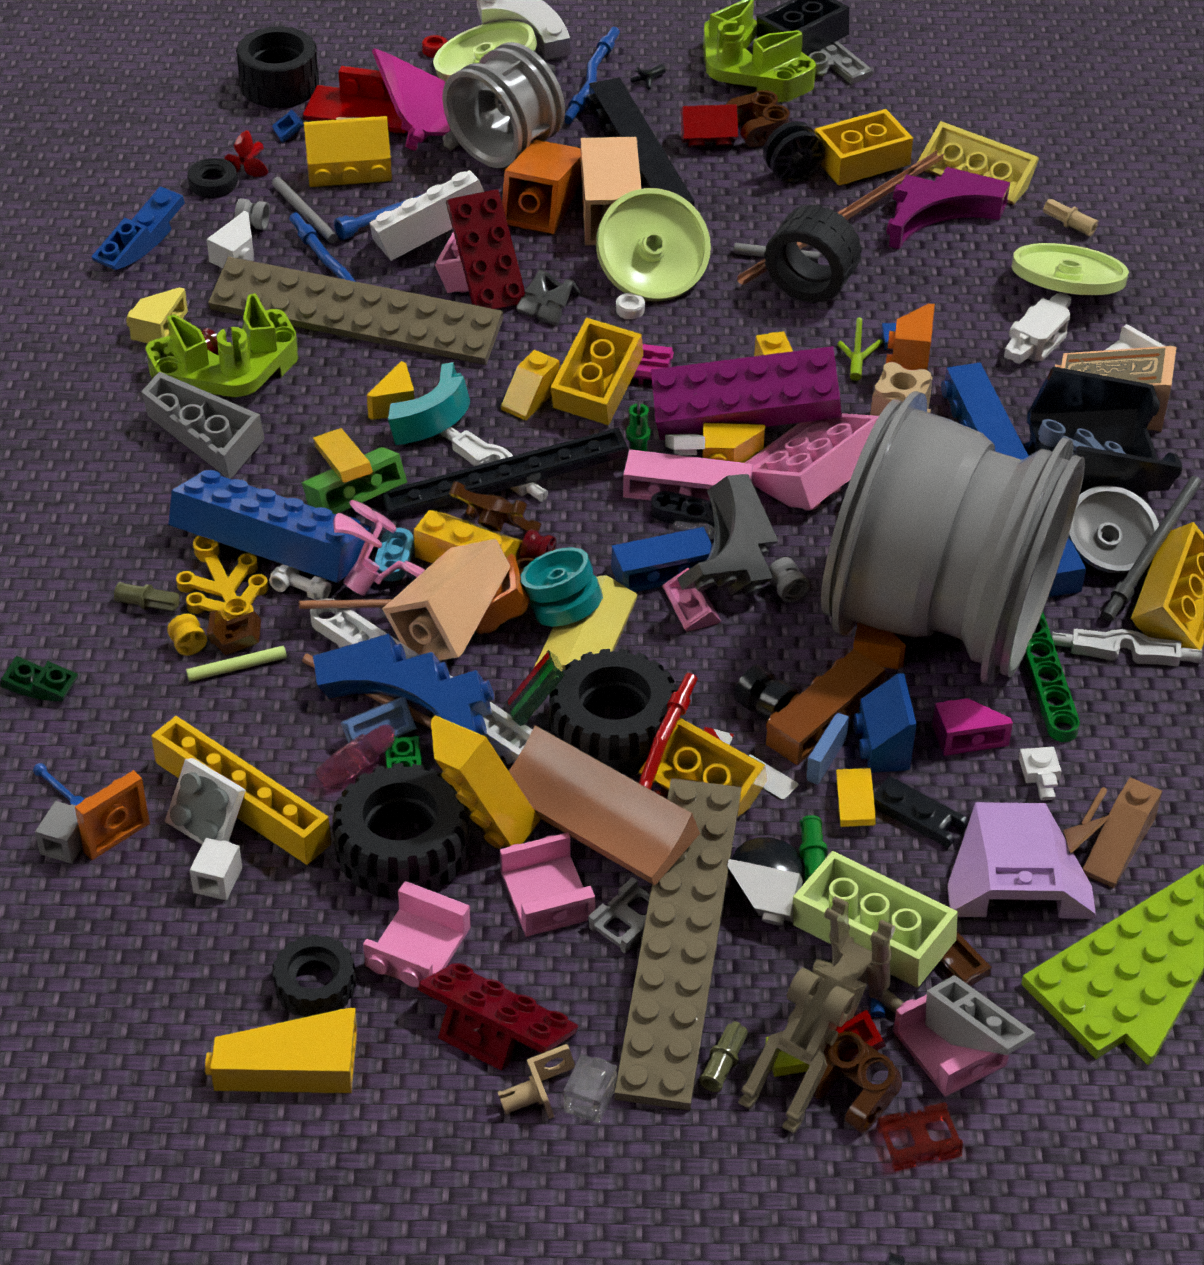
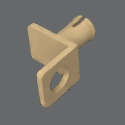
M567 1044L527 1059L532 1074L529 1076L530 1080L506 1090L498 1091L506 1115L538 1102L539 1105H544L549 1119L554 1117L541 1081L575 1068L573 1057ZM563 1058V1061L554 1067H544L552 1059Z

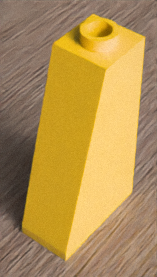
M345 1008L217 1036L214 1039L213 1052L206 1053L205 1073L212 1076L214 1091L352 1093L357 1040L355 1008Z

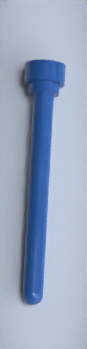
M404 201L356 218L347 215L334 219L335 232L341 240L351 238L358 232L359 228L370 225L369 222L375 220L379 214L400 207Z

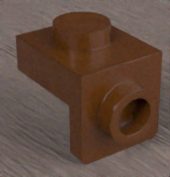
M217 610L210 612L209 624L206 629L208 639L224 655L249 648L259 643L261 618L253 611L225 621Z

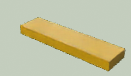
M342 428L313 437L316 449L342 482L346 483L372 474L373 470L370 461Z

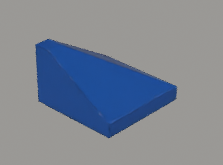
M290 110L274 123L272 128L281 142L284 143L299 131L304 124L302 119L293 110Z

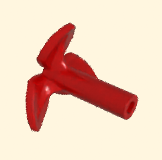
M248 130L242 132L234 143V149L239 156L227 154L224 159L230 161L235 166L236 172L239 171L242 164L248 175L255 177L267 175L269 172L265 164L259 159L254 158L263 151V144L259 141L253 144L250 132Z

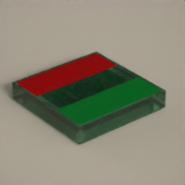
M547 651L506 701L511 719L520 726L528 721L565 676L558 657L551 651Z

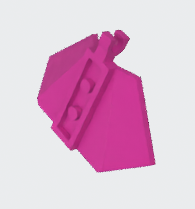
M374 48L372 53L395 110L402 120L401 129L408 131L405 147L416 151L418 142L422 143L428 136H444L450 132L451 129L444 113L442 101L443 88L446 81L391 54Z

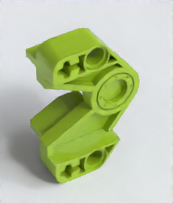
M742 0L710 14V20L704 24L703 53L706 73L711 78L725 83L757 87V91H771L777 95L778 102L791 101L813 90L816 63L802 52L803 33L798 30L769 33L754 40L757 36V21L753 19L754 0ZM752 41L753 55L747 50V47L750 45Z
M256 293L250 294L247 297L242 329L231 327L232 343L227 342L224 329L218 332L219 355L207 350L206 340L199 328L175 314L167 316L169 336L152 340L146 346L149 373L152 379L161 372L208 393L228 397H241L255 392L276 370H278L282 377L298 360L296 331L287 315L279 309L265 310Z

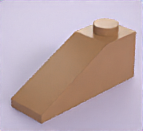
M1131 777L1128 779L1108 815L1109 819L1105 822L1083 867L1087 877L1115 888L1156 819L1162 795L1161 790Z

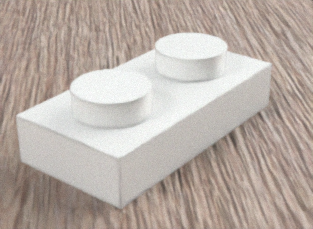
M665 434V447L673 449L674 454L697 455V449H705V437L698 434Z

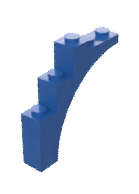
M389 633L313 656L317 686L328 699L351 694H383L399 698L405 697L406 700L426 708L438 717L478 734H487L483 716L492 714L490 701L494 700V693L489 680L484 681L477 670L450 678L446 663H440L433 652L406 659L402 644H397Z

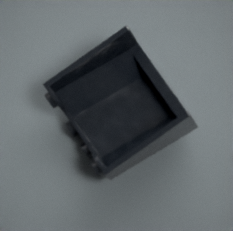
M1060 367L1051 368L1027 414L1026 423L1029 424L1031 434L1030 441L1023 444L1028 456L1040 449L1050 451L1055 449V447L1042 444L1038 439V431L1043 420L1050 419L1059 422L1065 427L1066 432L1064 436L1073 439L1077 429H1086L1094 435V438L1102 447L1106 441H1113L1119 444L1126 453L1078 446L1073 456L1077 455L1085 459V470L1080 494L1097 486H1116L1131 492L1169 491L1175 479L1179 478L1182 472V462L1176 453L1169 452L1164 456L1163 460H1158L1154 444L1147 430V426L1153 416L1157 415L1160 408V401L1152 384Z

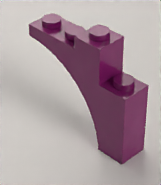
M946 167L942 176H937L935 181L906 174L902 183L896 185L893 193V200L896 201L895 218H890L886 234L890 235L889 247L900 249L903 243L915 232L944 220L969 217L1000 220L1007 206L1010 182Z

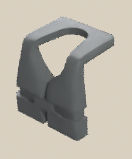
M539 270L524 291L525 296L520 298L516 309L518 313L532 318L538 317L540 321L557 326L563 315L561 312L566 306L570 292L580 295L581 291L574 281L566 279L562 284L555 280L548 272ZM546 283L557 288L548 291Z

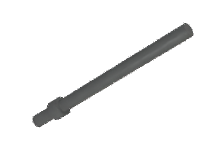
M1190 477L1123 582H1118L1111 592L1112 598L1102 612V617L1105 620L1113 621L1121 607L1128 604L1134 595V587L1202 484L1199 477Z

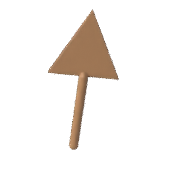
M1105 787L1100 789L1082 820V824L1063 830L1070 853L1077 849L1109 819L1108 816L1091 821L1107 793Z

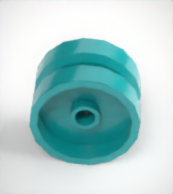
M559 548L546 552L530 562L521 573L523 589L530 598L531 608L536 620L542 625L553 627L577 622L590 615L599 607L603 599L602 589L597 577L593 575V566L589 556L584 550L579 548Z

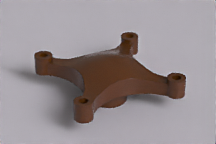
M453 482L449 494L468 504L465 514L473 518L479 517L477 523L480 526L492 531L501 532L504 523L526 533L530 529L539 532L542 525L540 522L535 520L528 521L523 517L527 507L525 502L515 500L514 504H511L499 496L472 493L465 489V485Z

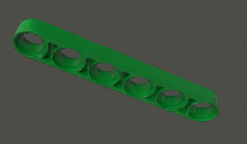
M1042 612L1036 627L1040 632L1032 634V638L1028 642L1029 645L1026 647L1024 660L1050 737L1059 742H1070L1078 735L1079 717L1044 612ZM1034 650H1042L1045 651L1048 655L1045 657H1037L1034 656L1031 652ZM1051 674L1056 679L1053 681H1045L1042 680L1039 677V675ZM1050 698H1058L1062 700L1064 704L1054 706L1048 703L1047 700ZM1060 722L1067 723L1072 729L1067 731L1060 730L1055 727V724Z

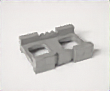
M633 877L618 889V895L608 902V906L602 903L588 916L589 928L593 931H598L615 943L625 954L640 941V937H643L646 915L638 914L628 905L637 897H643L647 901L650 898V894L640 888L638 880ZM613 918H619L631 928L624 935L617 937L605 929L604 926Z

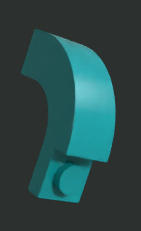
M453 362L441 365L440 381L431 392L413 400L390 404L388 422L395 445L412 443L439 434L454 425L466 413L470 405L468 390L464 376L461 373H456Z

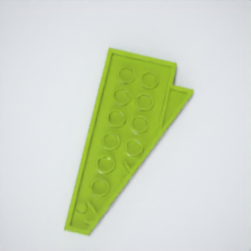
M1204 864L1023 975L1021 985L1095 1059L1100 1058L1125 1042L1148 1066L1152 1064L1204 973Z

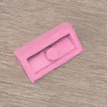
M686 568L662 585L686 632L716 625L721 622L705 590L697 591L696 588L682 590L677 578L688 571L689 568Z

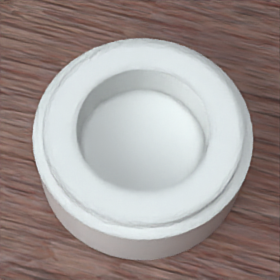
M625 293L616 299V313L624 319H637L645 312V300L642 296Z

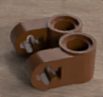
M757 91L733 98L725 104H737L738 125L744 124L740 134L749 147L764 146L767 138L775 129L785 123H789V110L784 106L777 105L778 97L771 91Z
M844 1031L838 1033L835 1043L832 1046L827 1045L823 1051L827 1068L813 1097L820 1099L825 1096L841 1075L852 1080L863 1091L848 1109L845 1121L860 1133H864L872 1127L899 1093L902 1087V1078L889 1057L879 1053L863 1041L858 1034ZM852 1048L858 1049V1055L853 1061H842V1057L847 1050ZM881 1070L888 1071V1077L883 1083H871L875 1073Z

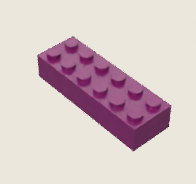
M834 346L651 369L655 418L660 440H665V434L703 435V423L763 424L765 427L842 417Z

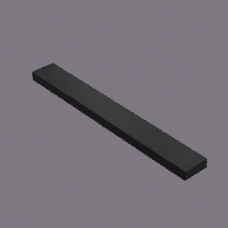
M618 427L396 487L382 493L381 499L388 519L391 521L461 502L462 500L449 494L453 482L465 485V489L472 493L487 495L628 456L629 452Z

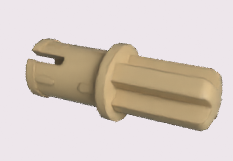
M1048 199L1043 208L1045 214L1063 222L1064 227L1068 228L1070 226L1089 237L1097 229L1099 221L1079 212L1075 206L1069 208L1053 199Z

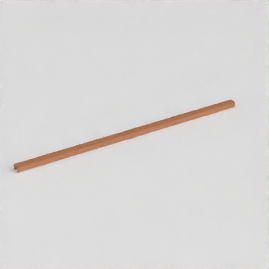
M938 150L842 209L838 214H841L848 220L892 192L897 184L902 183L906 174L912 176L919 175L941 161L944 154L939 156L937 155ZM797 242V245L800 249L808 245L805 243ZM765 259L738 275L737 281L741 285H745L767 271Z

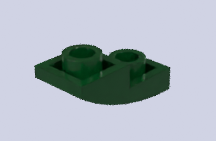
M16 656L2 676L0 687L35 699L63 701L78 679V674L50 661H47L45 666L41 667Z

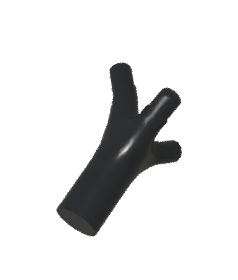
M658 64L647 70H641L637 67L635 72L639 75L631 77L630 81L632 83L641 80L646 81V89L649 90L651 89L653 79L666 72L665 66Z

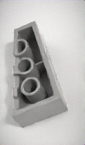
M159 372L142 390L148 417L226 478L231 479L265 439L260 414Z

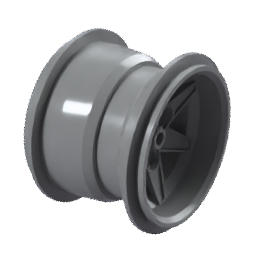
M913 391L904 401L898 399L890 401L874 424L859 456L839 511L827 555L821 590V609L824 615L832 617L834 631L838 634L846 635L857 623L912 638L931 636L937 631L963 640L971 661L982 664L981 681L983 683L992 684L999 673L1008 677L1013 676L1025 655L1026 648L1029 645L1028 642L1032 638V634L1035 632L1044 610L1078 504L1085 470V459L1077 455L1073 456V440L1064 437L1058 442L1053 451L1040 449L1021 460L996 452L995 445L983 433L950 419L928 413L927 399L925 394Z

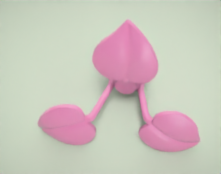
M351 500L349 502L355 512L374 522L375 530L373 535L355 520L342 513H337L334 517V533L350 534L365 541L358 560L343 581L346 586L356 593L365 596L374 582L380 585L385 577L397 569L407 571L416 577L425 571V569L405 560V562L397 561L380 574L377 572L380 566L370 560L369 556L374 546L379 549L382 546V543L377 539L382 527L391 533H395L397 530L395 525L384 515L358 501Z

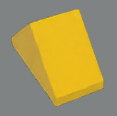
M401 361L367 394L368 418L373 420L388 418L391 403L415 399L414 388L405 362Z

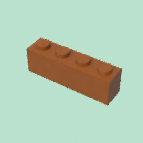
M855 649L844 658H838L830 670L822 676H817L804 692L793 696L785 708L770 716L766 723V745L794 764L799 765L811 754L835 714L841 713L848 716L849 720H851L855 713H859L861 699L884 683L885 669Z

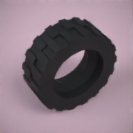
M311 935L310 937H299L298 940L286 944V947L278 952L277 959L274 960L272 972L276 997L278 1000L280 999L281 1005L285 1009H289L296 1016L302 1015L304 1018L336 1011L341 1007L344 1008L348 1004V1000L355 993L354 958L351 956V951L345 948L341 941L333 940L330 936ZM308 965H326L332 970L333 978L331 982L320 988H304L296 980L298 971Z

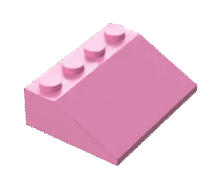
M842 413L841 418L798 423L745 462L753 464L752 484L788 507L803 508L806 511L816 509L825 498L839 492L841 486L851 479L862 449L879 416Z

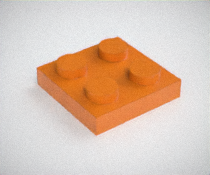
M134 770L114 780L109 786L85 798L75 806L83 851L91 860H94L150 824L142 777Z

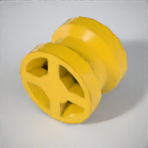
M181 614L172 619L168 624L167 633L171 640L174 641V647L179 654L184 656L193 655L205 647L207 635L200 628V622L195 615Z

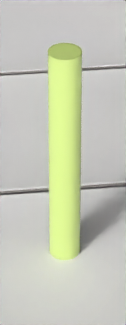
M283 645L186 669L189 682L286 659L287 655Z

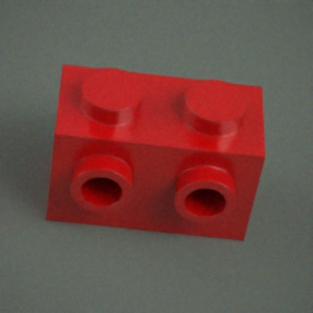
M737 104L682 106L680 110L682 143H688V147H703L705 142H715V146H730L732 142L737 140Z

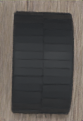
M270 26L247 34L237 45L236 54L240 89L242 94L255 104L271 108L294 106L311 98L316 86L319 85L316 43L310 35H307L302 30H297L293 27Z
M804 205L789 213L768 241L764 252L765 267L771 279L787 295L803 302L823 303L837 296L855 271L862 257V245L852 224L841 214L839 215L834 210L820 205ZM797 242L808 244L817 249L826 258L830 266L820 265L810 260L802 253Z

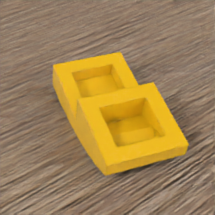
M871 768L836 769L840 827L876 825Z

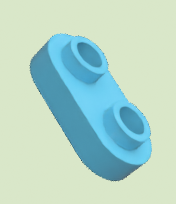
M396 528L395 533L387 530L381 538L382 546L380 549L378 548L375 557V563L380 566L377 571L379 574L397 561H411L414 551V537L409 530ZM397 569L383 580H400L406 575L407 571Z

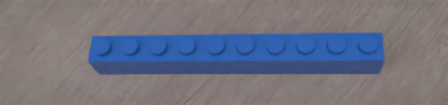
M981 362L946 367L945 380L941 382V392L943 397L947 398L950 403L952 416L957 418L960 424L983 433L995 445L996 452L1021 460L1027 458L1028 454ZM1069 536L1048 597L1082 592L1086 568Z

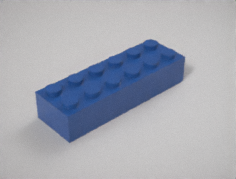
M204 470L171 491L168 525L336 583L348 575L358 560L365 542L350 534L334 533L333 521L336 514H333L327 508H315L304 504L300 499L285 498L277 495L273 490L250 486L244 480H232L220 476V473L217 471ZM350 517L371 533L372 526L360 523V520Z

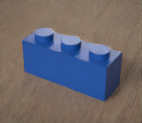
M704 527L612 545L611 569L616 581L633 592L662 587L663 584L686 568L690 569L697 563L705 562L713 546Z

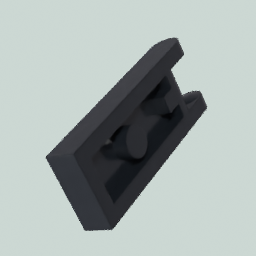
M891 776L874 793L875 809L945 847H950L955 841L953 835L946 831L950 825L960 830H964L968 826L969 820L964 815Z

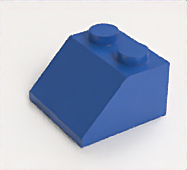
M904 673L896 674L863 697L860 701L859 713L854 714V730L856 734H861L862 738L859 741L860 757L867 760L871 773L910 770L917 724Z

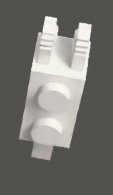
M1060 292L1055 294L1050 300L1042 298L1034 307H1029L1025 316L1019 322L1015 321L1009 331L1011 340L1005 348L1004 357L1018 364L1026 359L1034 362L1043 361L1067 336V326L1070 319V312L1067 308L1071 303V297L1067 293Z

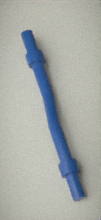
M612 27L607 35L603 36L597 43V50L587 63L586 82L579 93L574 95L568 103L564 120L566 124H571L576 115L580 114L586 107L589 83L597 82V67L605 55L612 51L615 45L614 42L620 34V30L617 27Z
M297 212L292 213L289 220L298 230V236L302 242L309 245L321 262L338 278L355 281L347 269L333 258L317 238L318 234L310 224H306Z

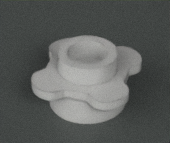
M816 51L808 56L816 63L815 75H826L828 68L834 65V60L829 58L825 52Z

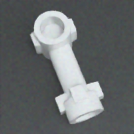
M284 564L276 567L271 573L270 585L278 592L285 591L290 585L306 591L307 597L314 600L328 598L331 592V583L327 582V580L314 576L312 580L300 576L298 569Z

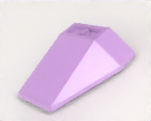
M975 802L947 887L949 907L958 911L957 917H986L989 899L1056 900L1058 918L1095 919L1096 912L1092 885L1074 853H1070L1067 841L1046 803Z

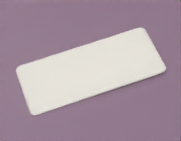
M748 755L765 765L768 781L763 788L778 798L785 799L799 785L796 781L753 755Z

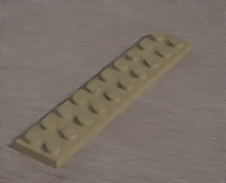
M229 256L208 302L211 310L243 316L248 295L256 293L265 310H282L287 315L292 326L482 365H487L504 318L503 311Z
M671 778L667 799L693 814L700 835L655 886L652 884L615 1087V1100L691 1110L729 873L727 865L732 854L741 787Z

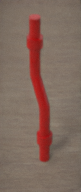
M686 673L677 692L671 694L667 703L668 711L654 737L638 782L650 790L668 740L680 716L686 713L691 703L689 697L698 680L696 675L692 673Z

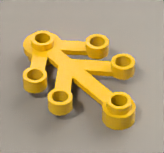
M198 535L193 541L194 554L200 561L206 563L214 581L195 576L191 571H182L176 576L177 588L185 593L197 589L218 595L223 598L224 602L205 598V595L200 592H193L186 597L187 610L193 614H199L205 610L210 612L217 610L225 621L253 612L254 609L251 604L255 598L268 591L267 577L262 574H254L248 579V587L241 596H237L235 591L246 575L257 571V557L251 553L240 555L237 566L230 576L227 577L218 558L220 553L219 542Z

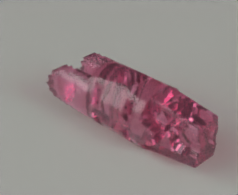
M386 724L375 728L366 735L362 733L349 744L334 752L332 756L315 770V774L326 789L332 788L354 777L364 768L379 760V755L386 751L388 747H391L395 741L394 727L392 728L391 725Z

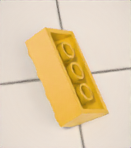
M1194 522L1171 530L1154 556L1131 619L1135 626L1147 637L1180 641L1181 648L1200 650L1204 644V534Z
M435 715L431 719L434 759L443 771L441 773L443 779L457 791L456 798L471 811L470 818L478 826L482 827L485 832L484 838L489 844L498 849H501L502 846L507 848L514 844H523L539 823L540 818L487 737Z

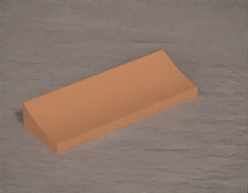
M536 725L518 758L509 769L510 774L540 819L564 833L568 832L574 839L654 886L700 835L691 812Z

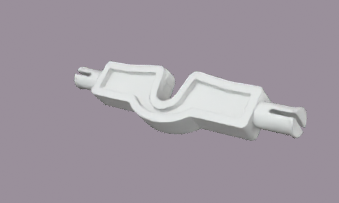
M449 427L441 432L443 437L452 442V449L473 466L513 456L505 448L495 444H487L467 430L460 433L454 428ZM537 481L510 488L520 496L529 493L540 502H543V499L545 500L548 496V491L539 486Z
M1074 629L1073 635L1052 631V639L1055 646L1071 647V653L1115 660L1119 656L1120 648L1125 647L1131 650L1132 658L1137 664L1179 666L1180 661L1201 663L1202 649L1181 648L1180 641L1150 638L1133 630L1116 629L1100 632Z

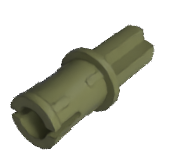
M119 582L114 590L116 602L139 605L143 610L155 608L174 612L180 605L179 594L154 589L149 584L142 587Z
M734 1021L732 1024H728L718 1044L710 1050L711 1058L699 1080L700 1084L711 1092H720L730 1069L739 1062L737 1055L748 1035L747 1028L741 1026L740 1022Z

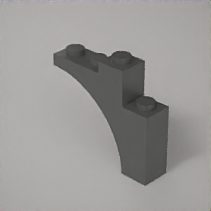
M728 475L707 490L715 524L714 542L710 555L705 562L697 563L677 579L682 590L696 588L697 591H703L718 585L719 588L727 587L731 596L745 594L746 597H751L763 591L762 586L773 579L764 556L769 553L768 548L777 543L778 539L749 475Z

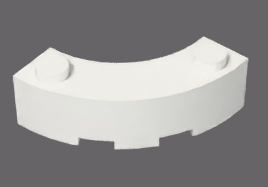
M476 0L482 25L504 20L524 22L533 29L537 45L541 49L545 60L570 55V36L559 15L543 0Z

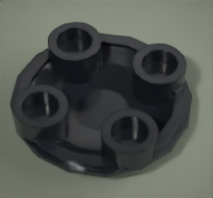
M757 837L748 840L736 849L732 860L799 874L802 872L801 857L796 849L785 841L773 837ZM736 881V885L738 886V888L741 889L740 885Z

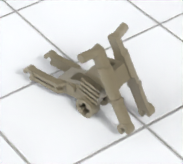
M836 896L833 898L831 909L827 908L824 917L830 920L831 931L829 937L832 946V963L817 959L813 965V972L805 968H801L797 972L787 992V999L796 1004L795 1009L788 1018L785 1030L770 1035L747 1083L741 1090L744 1095L738 1101L740 1105L748 1109L754 1106L781 1050L810 1065L786 1113L788 1119L782 1126L792 1133H795L802 1124L805 1111L827 1068L823 1051L827 1044L832 1046L838 1037V1032L835 1031L837 1026H843L847 1020L849 1021L854 1017L867 983L869 996L880 1001L893 1013L896 1014V1009L904 1003L888 990L890 986V960L892 956L890 940L894 934L895 926L882 919L880 920L878 931H873L870 938L872 951L854 943V938L849 936V903Z

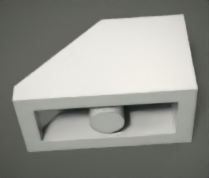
M243 211L207 239L209 262L223 268L228 256L249 261L254 260L248 212Z
M732 859L728 860L727 866L757 914L763 916L762 921L780 926L783 925L784 921L793 922V896L802 887L803 883L799 873Z

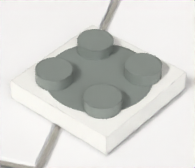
M194 758L185 759L165 822L200 844H203L205 838L229 842L246 789Z

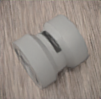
M238 199L234 218L243 211L249 213L250 225L254 226L255 229L265 230L270 218L269 203L263 201L251 203L249 199Z
M780 558L768 567L773 577L769 583L777 588V593L783 601L794 602L807 593L809 581L803 573L798 572V567L791 558Z

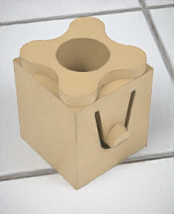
M886 363L883 367L882 375L875 385L870 415L880 416L890 401L893 399L904 401L913 391L925 394L927 412L931 413L929 402L933 376L925 369L907 370L898 363Z

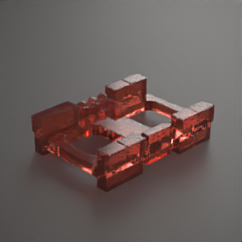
M946 1102L925 1106L923 1112L920 1109L916 1113L911 1111L910 1115L905 1112L902 1116L898 1112L878 1117L876 1127L878 1132L882 1133L892 1159L893 1171L916 1167V1160L922 1162L935 1159V1156H938L939 1160L943 1161L962 1156L963 1142L962 1139H959ZM935 1121H944L952 1137L933 1141L925 1125ZM907 1129L910 1131L915 1145L904 1149H896L888 1133Z

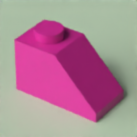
M969 698L935 703L932 727L944 756L1009 746L1013 726L1010 717Z

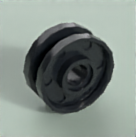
M793 121L778 127L767 138L763 147V158L776 178L783 183L793 184L804 181L820 168L825 158V146L811 126L805 122Z

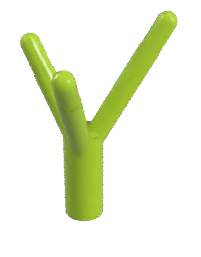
M858 317L856 320L854 352L842 341L837 343L842 351L851 359L850 378L855 381L862 378L863 360L883 343L882 339H878L865 351L861 352V317Z

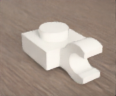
M1054 747L1020 749L1019 761L1026 783H1037L1041 800H1054L1055 793L1053 787L1058 786L1057 781H1060L1062 772Z

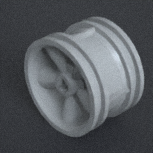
M508 42L501 44L485 54L479 63L469 64L452 74L445 82L443 88V109L452 133L460 145L474 159L489 167L503 168L508 166L535 139L546 141L556 135L562 128L565 120L564 97L554 73L537 53L519 43Z

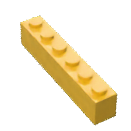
M178 716L173 717L151 735L155 762L177 778L180 776L185 759L194 758L246 789L237 818L304 864L308 865L331 845L329 817Z

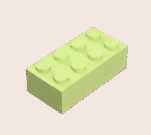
M834 851L827 856L793 896V925L831 944L829 937L831 931L830 920L825 918L824 914L827 908L831 909L835 896L849 903V936L854 938V943L872 951L870 938L873 931H878L880 920L882 919L894 925L895 931L890 940L892 953L890 974L917 988L956 941L958 911Z

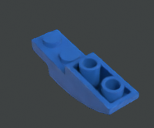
M160 186L132 220L123 218L91 256L92 260L117 270L144 257L172 230L169 222L185 204L183 195Z

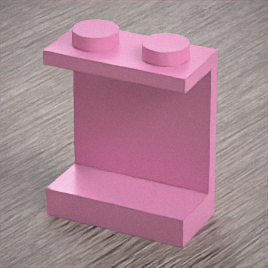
M568 832L500 849V872L526 937L588 921V916L595 910V895L591 886L583 887L570 856V835Z
M404 881L398 890V912L378 942L369 939L365 940L363 943L365 966L375 973L386 974L402 980L408 986L418 987L420 981L448 965L471 928L470 905Z
M927 995L916 1000H908L896 1009L893 1032L944 1097L1007 1066L1009 1054L1003 1055L951 1045L925 1025Z

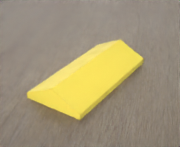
M940 121L917 162L938 150L937 155L944 154L943 159L925 170V172L941 177L945 168L950 167L1010 182L1008 203L1014 205L1028 189L1039 157Z
M607 575L597 576L603 594L599 607L590 615L577 622L564 626H553L535 666L548 652L550 657L543 666L548 667L552 662L554 668L547 676L555 678L562 669L565 670V666L574 659L581 660L583 654L589 652L597 654L601 649H610V652H613L637 600V594ZM543 666L540 668V670H539L536 674H540V673H541V669L543 668Z

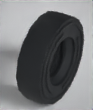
M206 158L197 161L190 166L187 173L190 189L201 197L215 198L227 195L235 189L238 182L235 166L230 161L222 158ZM210 175H219V176H222L221 178H219V179H217V180H205V179H203L204 177H207V176H210Z

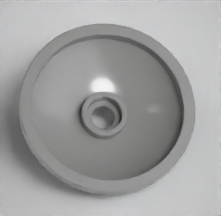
M1097 486L1079 495L1069 538L1073 542L1080 558L1087 564L1104 572L1123 574L1130 571L1158 528L1159 523L1151 507L1135 493L1116 486ZM1102 537L1108 538L1110 542L1104 540Z

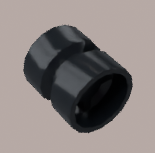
M756 664L750 667L740 678L734 691V699L748 710L756 711L757 716L767 722L773 713L780 712L785 708L793 696L798 694V691L784 680H776L775 674Z

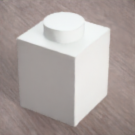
M205 838L190 868L193 893L222 900L228 899L242 870L239 845L224 840L218 841Z

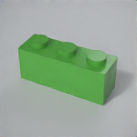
M380 447L364 454L370 461L373 470L372 474L346 483L341 481L333 469L301 482L308 505L315 508H327L333 514H337L351 508L349 504L351 500L362 503L407 483L399 453Z

